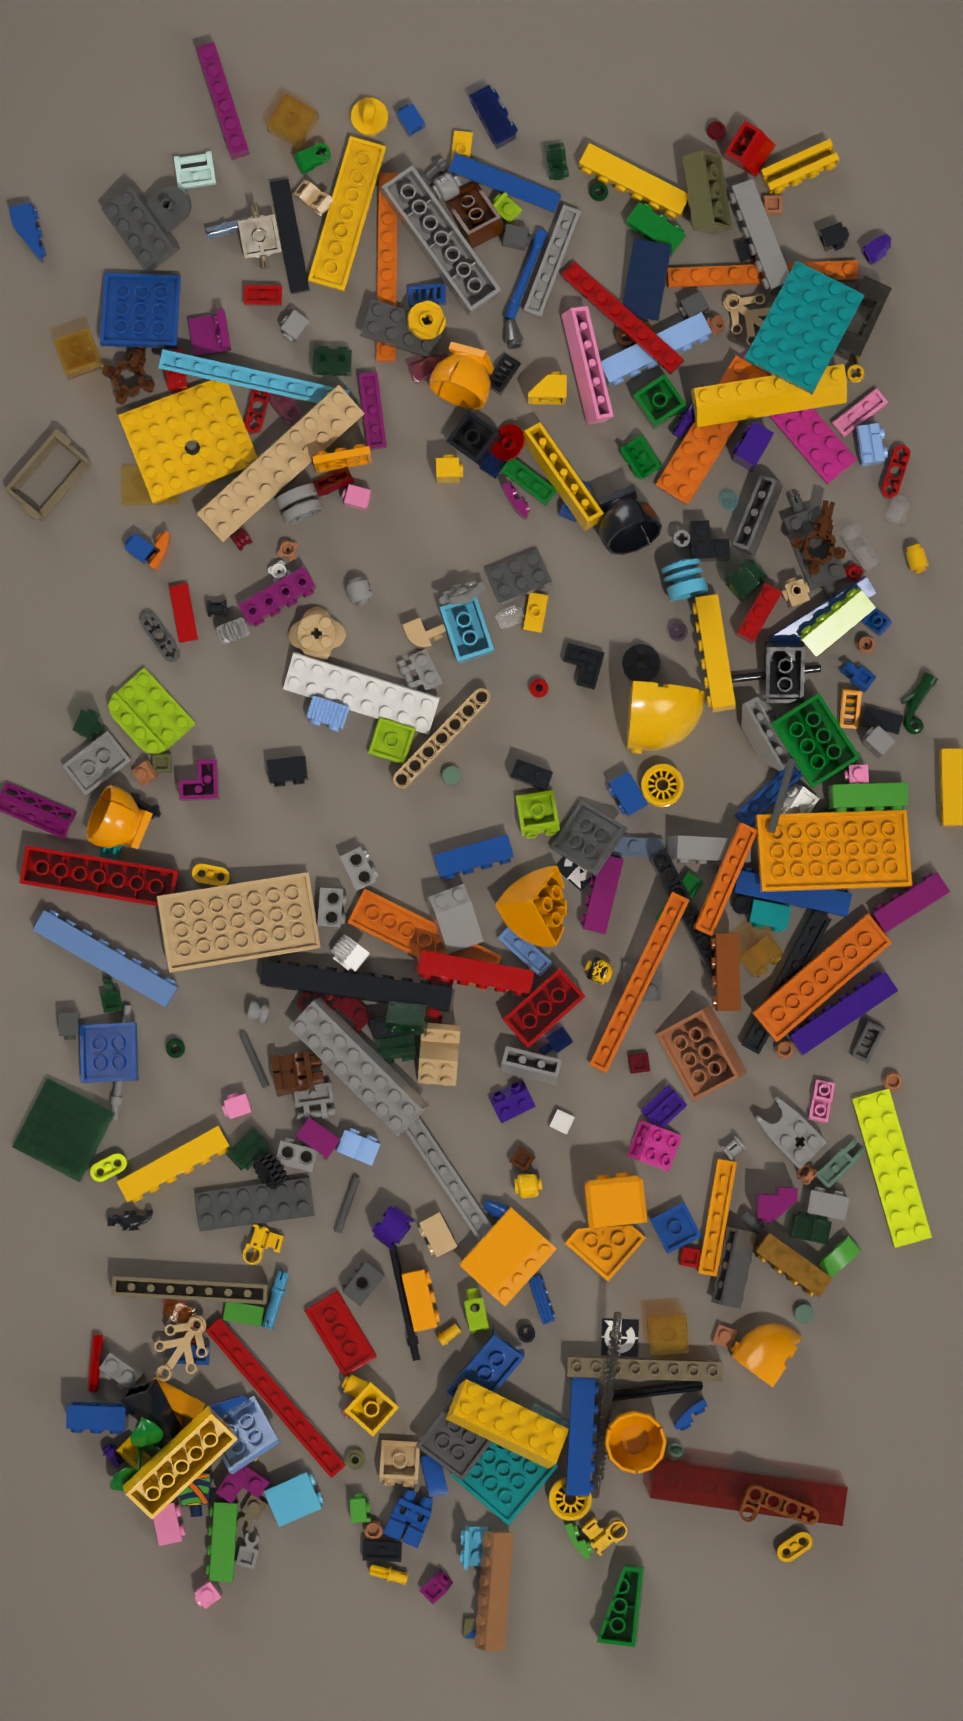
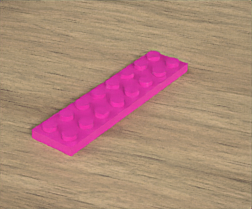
M760 369L764 373L768 374V376H772V374ZM814 409L769 416L827 485L857 460Z

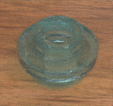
M727 491L721 495L720 505L723 509L733 510L738 506L739 498L736 493ZM731 497L733 503L728 504L726 498Z

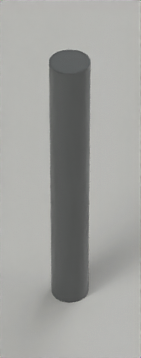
M247 1033L240 1035V1039L262 1088L269 1086V1082Z
M354 1176L352 1178L334 1230L335 1232L342 1233L360 1178Z

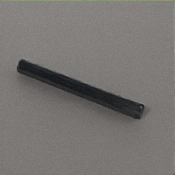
M685 1381L608 1391L607 1396L608 1401L613 1402L703 1390L702 1381Z

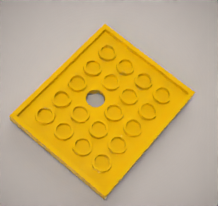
M210 380L118 415L153 504L243 471L258 458L230 386L227 383ZM189 441H196L199 444L200 450L197 454L190 455L185 451V445Z

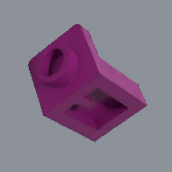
M439 1569L419 1591L434 1604L449 1590L453 1581L448 1574Z

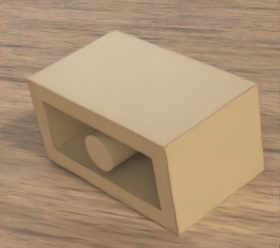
M441 1212L419 1222L420 1227H418V1230L423 1238L427 1237L429 1241L427 1247L431 1255L435 1254L436 1257H439L458 1247Z

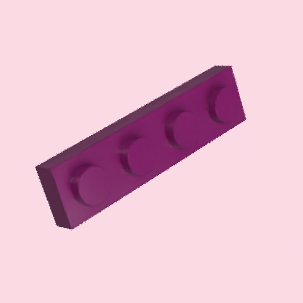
M378 373L358 374L362 407L365 413L364 423L367 446L370 447V450L387 448Z

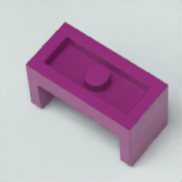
M308 1118L295 1137L296 1140L300 1139L323 1155L325 1160L329 1158L341 1140L311 1118Z

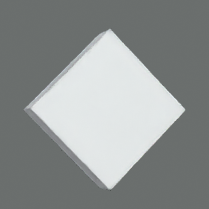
M557 1109L550 1127L567 1134L575 1117Z

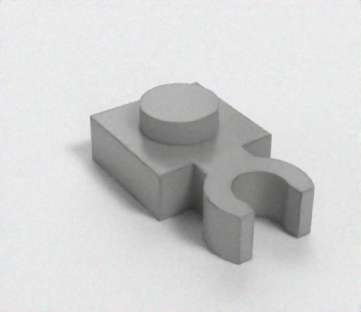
M247 1532L244 1538L246 1546L240 1545L236 1565L255 1569L259 1549L254 1548V1546L259 1542L260 1536L257 1535L255 1541H250L249 1532Z

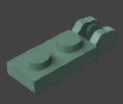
M855 1139L844 1149L842 1148L818 1171L816 1177L827 1189L856 1163L855 1161L865 1153L866 1150L864 1148L859 1149L853 1157L847 1153L856 1146L857 1141Z

